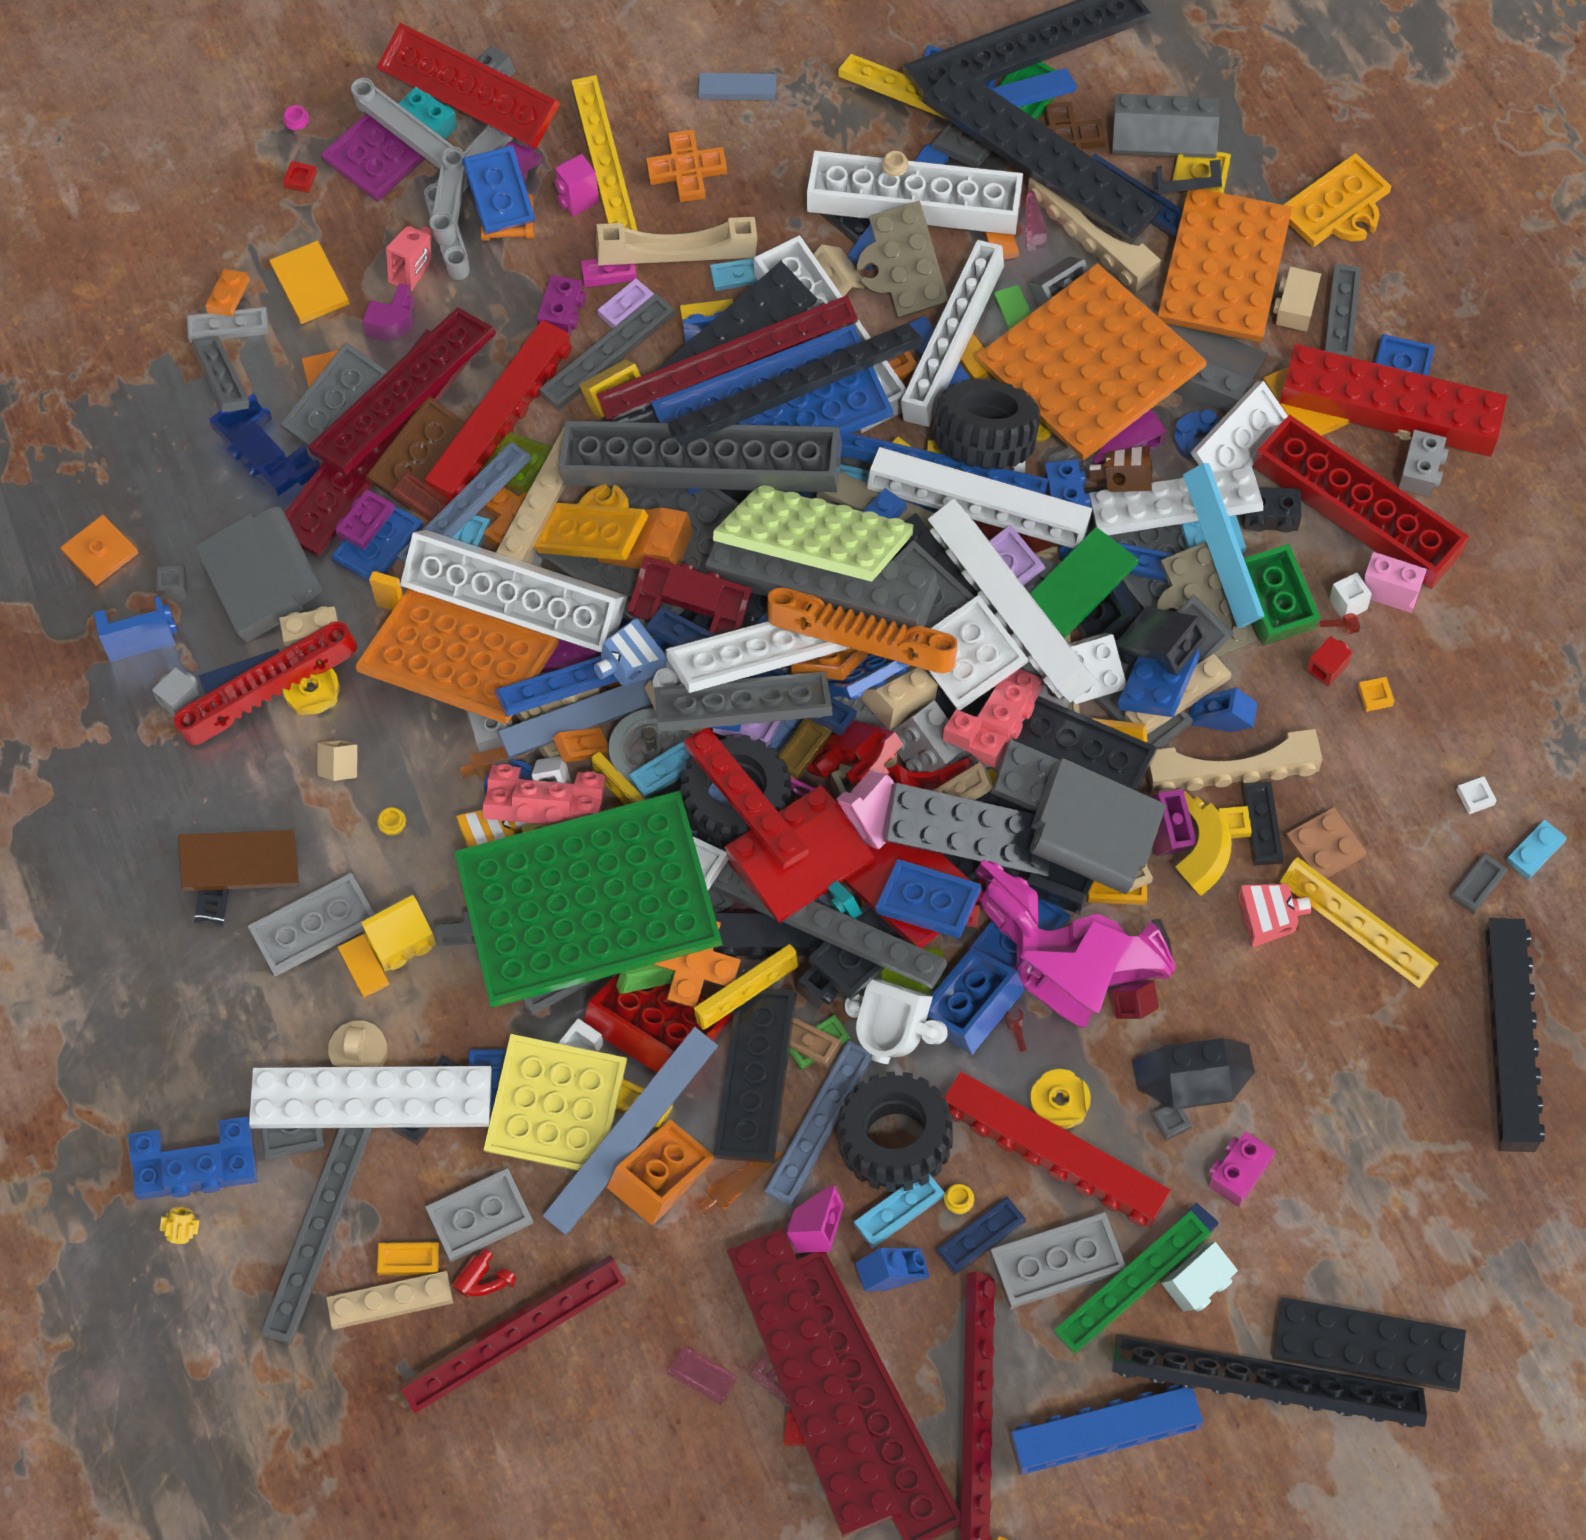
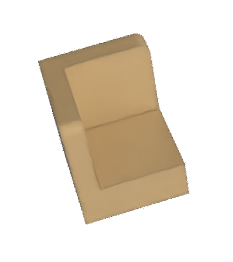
M345 740L318 742V776L332 781L356 778L357 744Z

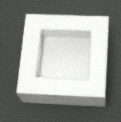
M1484 776L1458 785L1456 790L1468 814L1494 806L1497 801Z

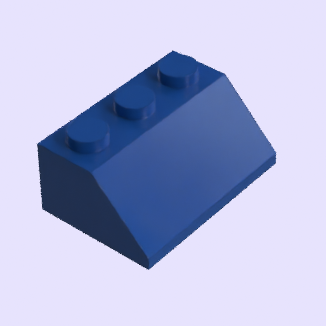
M971 947L931 995L933 998L926 1021L937 1020L943 1022L947 1027L946 1040L973 1055L1025 991L1018 971Z

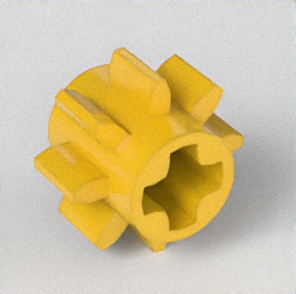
M173 1207L170 1209V1212H166V1216H161L160 1231L165 1232L164 1236H166L167 1241L175 1244H185L189 1241V1238H193V1234H198L199 1220L194 1219L195 1215L191 1209Z

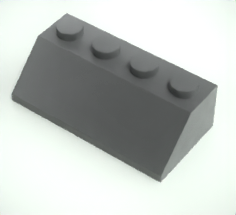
M1115 93L1112 154L1178 156L1180 154L1183 157L1216 158L1219 98Z

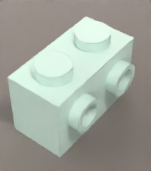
M1212 1242L1203 1244L1165 1278L1161 1284L1183 1312L1192 1310L1198 1312L1211 1302L1209 1297L1214 1292H1221L1232 1283L1231 1277L1238 1270L1217 1243Z

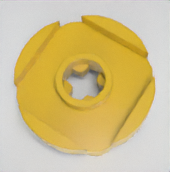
M331 668L322 674H311L309 679L302 677L301 684L292 683L289 691L284 688L282 691L287 704L297 714L313 715L335 706L338 701L340 685L335 671ZM313 682L314 686L318 685V688L313 692L304 691V689L308 688L307 684Z
M1065 1069L1050 1070L1044 1073L1032 1087L1030 1096L1031 1109L1034 1113L1057 1126L1069 1129L1083 1122L1090 1106V1091L1087 1084L1076 1077L1075 1073ZM1057 1093H1062V1096L1068 1098L1069 1101L1064 1102L1063 1106H1059L1052 1099L1056 1098Z

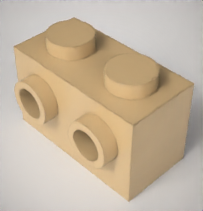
M1290 267L1288 277L1282 276L1278 292H1283L1282 299L1276 298L1273 311L1274 314H1278L1276 325L1307 332L1321 273Z
M334 606L318 607L314 611L304 613L293 612L279 618L286 648L330 623L339 622Z

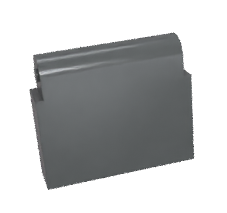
M280 507L269 508L257 516L250 513L195 545L237 634L247 643L279 625L280 617H285L293 612H302L304 610L302 605L313 600L322 592V586L283 509Z
M1062 758L1052 765L1031 827L1036 829L1030 846V853L1118 892L1127 894L1134 884L1138 871L1146 867L1167 804Z

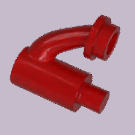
M484 1248L478 1257L473 1255L451 1286L467 1298L469 1296L481 1297L498 1291L505 1286L513 1288L517 1277L502 1267L500 1271H496L494 1274L497 1279L484 1284H478L490 1269L488 1262L493 1257V1254Z

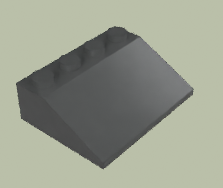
M1167 324L1206 359V367L1177 388L1174 393L1227 414L1254 385L1269 353L1224 335Z

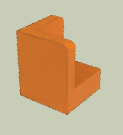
M909 351L898 355V358L888 362L905 388L908 387L918 366Z

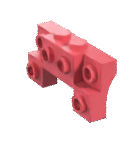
M1018 669L994 686V691L978 717L955 710L944 728L943 741L966 750L981 763L995 768L1003 755L1006 743L1010 739L1018 738L1022 730L1023 720L1029 719L1032 715L1034 702L1042 691L1043 678Z
M508 764L492 765L488 777V790L483 803V819L554 825L601 812L606 787V775L591 771L577 772L574 784L521 779V767H512Z

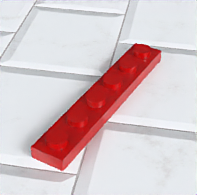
M709 727L684 740L686 750L783 869L808 855L806 845Z

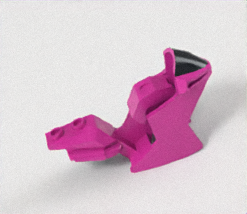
M984 859L975 871L987 886L983 893V898L979 900L980 907L1003 935L1006 934L1017 944V965L1012 968L1018 971L1024 988L1062 1018L1078 1027L1085 1028L1088 1025L1091 1013L1097 1014L1101 1010L1109 986L1153 978L1166 980L1174 973L1175 963L1173 961L1171 941L1161 919H1153L1138 936H1128L1117 922L1100 914L1075 920L1070 926L1045 931L1038 928L1037 892L1030 888L1024 879L1017 876L1012 877L1004 872V869L998 863Z

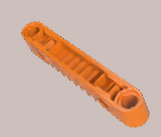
M775 588L769 592L767 619L773 626L936 673H948L955 668L958 642L953 635L917 625L908 629L906 624H903L901 628H898L895 621H892L890 625H887L885 618H881L879 622H876L874 615H871L869 619L865 618L863 612L855 616L853 609H849L845 613L842 606L834 610L831 603H828L826 606L820 598L789 588Z

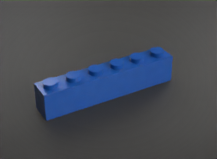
M1177 1384L1166 1388L1165 1393L1154 1395L1153 1392H1146L1137 1395L1134 1401L1124 1403L1123 1400H1115L1105 1405L1106 1408L1094 1411L1093 1407H1088L1075 1412L1076 1416L1064 1418L1063 1415H1056L1046 1419L1045 1424L1034 1426L1033 1423H1025L1015 1428L1016 1431L1012 1432L1010 1440L1020 1475L1199 1430L1203 1424V1419L1194 1390Z

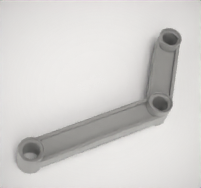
M359 78L352 83L351 90L356 108L361 112H366L440 169L433 212L429 223L436 244L440 246L452 244L457 237L456 228L466 177L462 158H465L463 150L459 147H454L375 87L370 79Z
M487 126L464 151V155L469 157L504 148L513 138ZM467 176L465 177L463 192L469 187ZM438 180L426 187L424 191L426 207L430 218L433 212ZM457 224L456 240L448 246L439 245L448 276L453 280H462L469 275L470 266Z

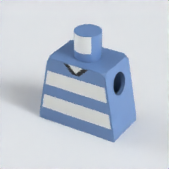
M636 618L603 643L602 661L594 664V670L600 679L614 674L619 683L626 686L654 677L659 669L665 668L667 657Z

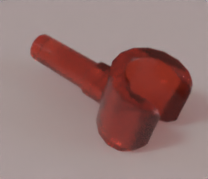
M1354 613L1346 614L1342 619L1320 620V627L1345 626L1348 634L1360 631V622L1358 616Z
M1018 1009V1020L1010 1019L1009 1013H1006V1026L1014 1032L1019 1050L1022 1053L1026 1052L1027 1048L1022 1034L1024 1016L1022 1010Z

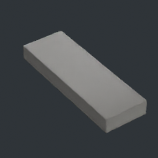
M267 308L235 310L233 316L211 313L188 315L189 342L192 343L193 339L219 336V339L269 334Z

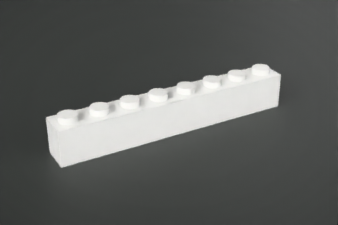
M977 240L901 400L904 421L926 427L930 426L936 413L938 397L948 387L1004 268L1002 245Z
M879 447L871 466L867 489L881 493L887 488L901 499L939 510L955 498L974 520L1001 528H1007L1011 525L1016 532L1074 549L1084 539L1092 508L881 447Z

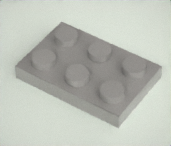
M508 1168L425 1207L450 1262L534 1224Z

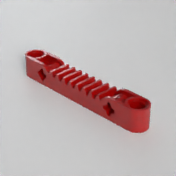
M340 621L330 623L180 709L174 716V726L188 744H201L230 727L235 721V717L238 719L242 718L243 711L250 713L252 712V706L261 707L262 700L270 702L271 695L280 696L281 689L284 688L289 691L292 683L301 684L302 677L309 679L311 674H322L349 659L357 650V642L345 623Z

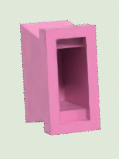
M1373 552L1363 582L1372 593L1370 600L1412 613L1427 569Z
M870 770L851 793H842L837 798V801L865 844L879 849L886 843L883 842L891 788L894 782L887 774Z

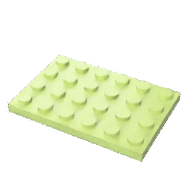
M763 485L755 488L714 530L713 541L872 582L913 535L914 525L905 523L902 519H889L878 516L874 512H861L847 505H834L826 503L823 499H810L802 497L795 492H782L774 490L771 486Z

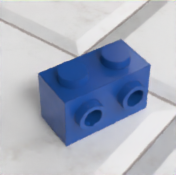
M1078 459L1045 463L1044 478L1049 479L1046 494L1090 508L1089 493H1084L1083 486H1086L1084 469L1080 470Z

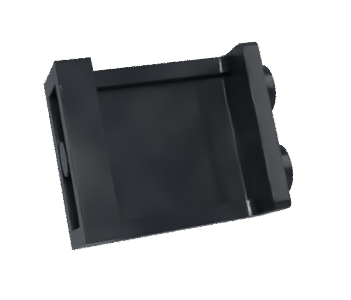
M1220 160L1210 161L1211 177L1165 182L1162 166H1156L1157 172L1152 173L1153 189H1158L1159 195L1195 190L1222 189Z
M1145 607L1116 642V647L1124 664H1131L1136 656L1159 660L1163 662L1168 674L1177 675L1205 641L1207 634L1198 616Z
M1050 861L1048 876L1041 877L1031 873L1027 883L1030 888L1037 892L1038 899L1080 915L1094 881Z

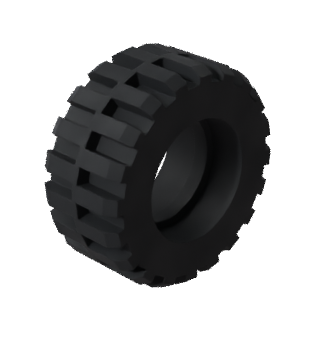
M967 379L961 383L956 382L947 387L938 397L933 426L934 441L946 456H952L954 461L964 462L970 467L979 466L982 469L988 470L990 468L1004 469L1006 466L1010 468L1015 467L1019 463L1026 461L1035 450L1041 417L1040 409L1030 395H1026L1024 390L1016 389L1009 383L1003 384L999 383L998 380L992 379L991 381H985L984 379L971 381Z
M734 734L725 735V739L720 740V742L751 780L761 788L763 794L774 808L780 812L789 806L791 776L787 773L788 766L784 759H779V753L773 747L768 750L766 742L760 739L754 742L750 740L751 736L742 735V738H734ZM690 756L681 777V796L692 831L698 829V837L704 841L710 838L713 840L714 846L721 848L722 844H730L750 831L751 828L735 809L718 804L710 796L708 789L713 782L695 759Z
M895 1071L886 1072L884 1077H879L878 1074L870 1076V1082L866 1084L864 1081H861L855 1086V1094L849 1092L844 1098V1105L840 1107L838 1113L839 1148L841 1156L844 1157L845 1165L849 1171H855V1177L861 1182H865L867 1179L869 1180L870 1187L879 1189L880 1186H885L887 1192H896V1188L903 1186L904 1191L913 1190V1183L919 1182L920 1186L929 1182V1174L936 1177L942 1171V1164L948 1162L950 1149L953 1145L952 1114H950L947 1100L941 1097V1091L936 1086L929 1088L928 1080L923 1077H919L918 1080L913 1079V1074L903 1072V1076L895 1075ZM891 1114L909 1116L918 1121L924 1128L923 1134L916 1142L901 1149H888L875 1144L867 1136V1131L875 1121Z

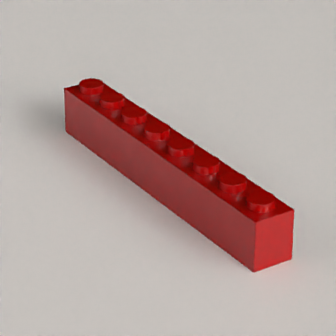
M541 320L425 478L427 490L449 504L485 468L488 461L496 457L501 443L504 439H508L511 436L517 421L525 417L533 399H537L540 396L539 389L544 386L548 379L554 377L562 359L565 360L570 355L572 346L568 332Z
M960 1071L944 1097L949 1104L953 1121H962L971 1126V1130L981 1137L989 1136L996 1140L997 1145L1005 1151L1012 1152L1013 1150L1023 1156V1160L1034 1167L1040 1165L1047 1169L1054 1179L1061 1182L1066 1180L1075 1185V1189L1082 1195L1087 1197L1092 1195L1101 1200L1102 1205L1113 1212L1119 1210L1139 1227H1144L1145 1225L1151 1229L1169 1199L1171 1189Z

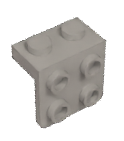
M935 700L911 718L890 730L894 731L903 743V746L897 753L906 764L908 771H930L932 773L964 750L943 741L944 728L949 719Z

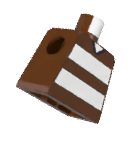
M1150 445L1107 452L1105 464L1090 465L1091 482L1107 480L1109 492L1152 491L1153 467Z

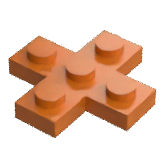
M694 130L668 133L671 154L646 158L650 185L676 182L680 203L706 199L703 178L727 174L723 147L697 150Z
M533 483L519 497L503 487L483 507V509L497 517L484 531L485 540L499 548Z
M717 922L718 929L720 928V922ZM713 948L652 965L675 971L666 1000L694 1008L697 1005L703 982L707 981L726 987L735 981L741 960L714 952Z

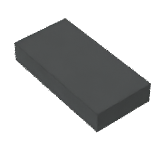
M1483 853L1451 894L1450 898L1472 914H1475L1505 876L1508 869L1486 853Z

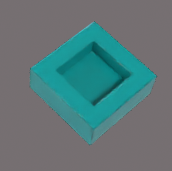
M837 880L828 887L833 896L830 902L838 912H845L854 919L862 914L854 897Z

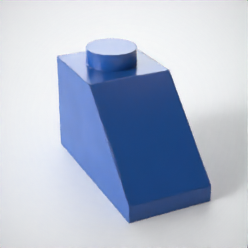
M1237 687L1207 694L1191 705L1190 717L1193 719L1192 725L1226 732L1253 728L1258 702Z

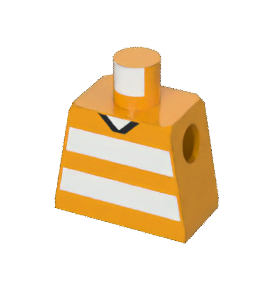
M483 810L456 816L467 847L522 833L521 826L528 824L525 822L483 819Z

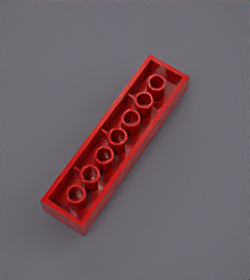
M1295 344L1279 404L1348 419L1350 423L1398 434V430L1411 432L1410 437L1413 436L1414 430L1445 437V446L1491 457L1498 441L1508 395Z
M1290 414L1256 452L1253 468L1283 488L1301 489V500L1377 553L1427 569L1422 584L1431 590L1465 550L1469 538L1466 533Z

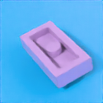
M634 279L597 310L598 316L614 329L653 297L654 293L638 279Z

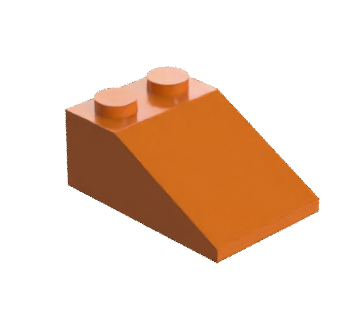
M662 507L645 510L648 518L627 560L597 558L598 562L640 570L646 555L679 566L693 534L688 513Z
M670 1119L616 1166L606 1188L650 1225H653L671 1209L712 1163L715 1157Z

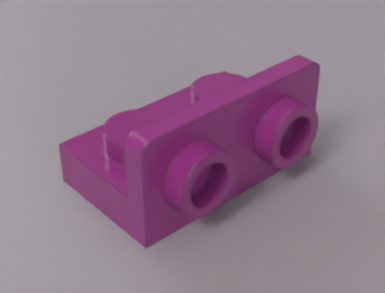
M366 489L361 497L359 496L355 499L346 517H342L338 521L335 531L339 543L346 540L365 550L395 510L394 504Z

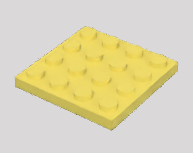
M511 1034L484 1152L579 1171L612 1130L627 1058Z

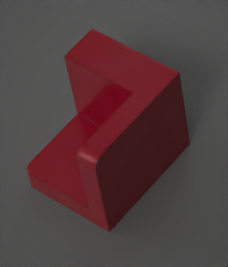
M1154 980L1127 982L1111 991L1116 1019H1142L1159 1008Z

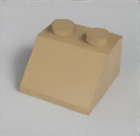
M910 665L908 666V671L886 678V683L864 690V694L859 698L888 730H891L934 701L938 684L924 669Z

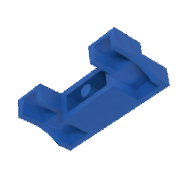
M249 1117L218 1121L219 1144L164 1152L162 1135L159 1129L129 1134L130 1162L133 1166L134 1193L137 1199L142 1200L169 1195L181 1198L190 1195V1192L215 1193L224 1187L258 1183Z

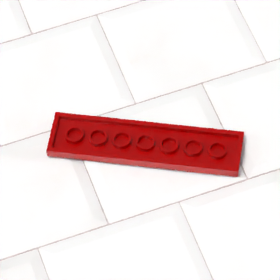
M399 23L376 67L413 88L417 87L435 99L534 149L538 147L560 105L557 100L402 23Z

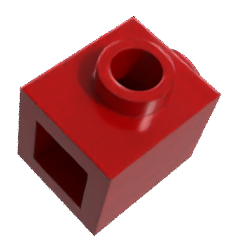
M1330 635L1310 657L1306 671L1329 687L1349 665L1353 652L1346 643L1336 640Z

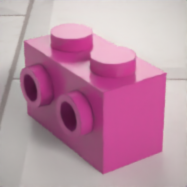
M583 154L564 161L555 168L556 180H554V183L559 193L556 198L563 210L567 209L573 217L599 203L596 172Z
M1246 1131L1240 1139L1237 1137L1232 1139L1225 1150L1228 1153L1225 1160L1222 1162L1218 1159L1209 1172L1211 1176L1209 1187L1237 1207L1247 1197L1275 1155L1273 1149Z

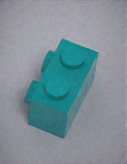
M417 87L399 103L400 106L445 140L457 129L454 110L447 104H441L434 97Z

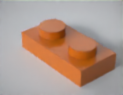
M223 269L205 305L207 313L233 316L250 281L248 272Z
M600 727L559 732L553 737L564 763L592 759V756L599 751L604 757L609 754V745Z

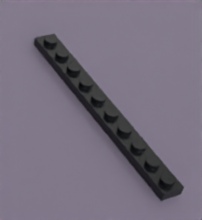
M909 323L897 326L889 331L668 422L669 432L681 446H684L922 346V337Z

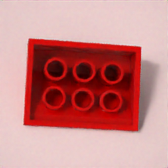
M822 785L778 812L808 848V855L783 869L752 830L725 846L730 867L779 923L828 892V887L836 880L841 883L875 861V857L841 807Z
M618 973L589 1001L583 1022L602 1034L603 1039L658 1073L694 1027L715 1043L732 1019L733 1014L730 1012L703 1030L697 1024L694 1008L666 1000L671 984L620 994L616 987L620 973ZM700 994L697 1005L708 998Z

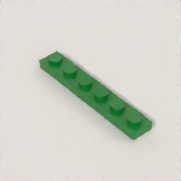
M1192 1211L1188 1212L1054 1330V1333L1074 1355L1078 1354L1210 1238L1212 1233Z

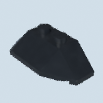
M1225 1038L1163 1046L1132 1060L1137 1090L1143 1094L1146 1093L1172 1110L1233 1102L1255 1073L1249 1044Z

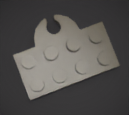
M920 200L869 216L876 242L868 245L860 254L857 270L864 271L867 266L876 265L879 272L874 278H861L860 280L863 285L874 293L881 295L891 294L899 319L947 304L949 298Z
M1207 542L1167 557L1159 562L1170 588L1161 594L1156 602V609L1176 612L1194 594L1234 632L1214 653L1218 658L1257 641L1250 624L1244 628H1237Z

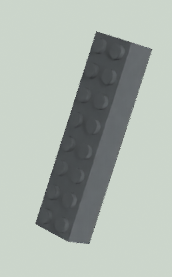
M715 541L705 564L707 571L721 575L724 580L750 587L755 594L768 597L769 592L775 588H789L820 598L826 606L828 603H831L834 610L842 606L845 613L849 609H853L855 616H858L860 612L864 613L866 619L874 615L876 622H879L881 618H885L887 625L895 621L898 628H901L903 624H906L908 629L915 625L924 627L940 589L936 572L891 560L871 582Z

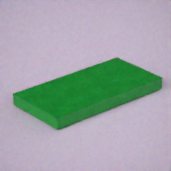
M1096 527L1030 595L1065 639L1139 564V559Z

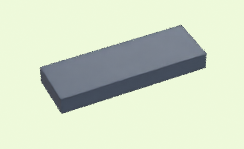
M700 73L699 99L776 100V74Z

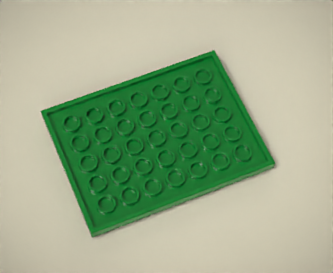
M680 791L454 851L491 1008L723 945Z

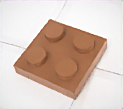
M1335 807L1288 832L1285 837L1297 856L1325 878L1359 861L1367 853Z

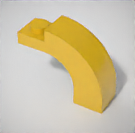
M1185 791L1184 794L1189 813L1196 820L1199 827V839L1194 850L1175 867L1196 892L1202 896L1220 879L1227 867L1231 854V835L1224 817L1212 803L1206 806L1198 796L1192 799Z

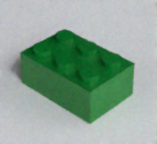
M1290 544L1244 558L1265 616L1253 622L1262 646L1314 630L1321 617Z

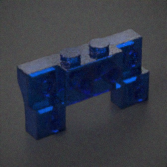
M254 394L248 397L249 409L223 413L219 411L209 419L212 429L228 444L229 447L226 450L235 462L239 460L244 465L243 468L251 479L257 478L262 485L266 484L277 497L296 483L303 486L321 466L317 459L313 460L308 455L307 449L304 446L286 458L284 451L262 430L261 427L270 422L272 416L268 408L263 409L258 403L257 397Z

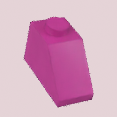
M829 1185L794 1209L791 1221L787 1224L786 1234L797 1253L831 1251L844 1208L835 1185Z

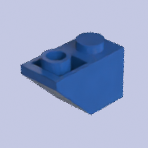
M879 1248L855 1263L864 1291H887L930 1277L921 1248Z

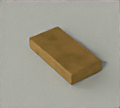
M807 718L779 754V759H784L788 766L787 773L798 780L832 736L831 732Z

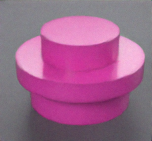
M293 105L286 109L283 121L287 128L300 130L307 126L309 115L303 107Z

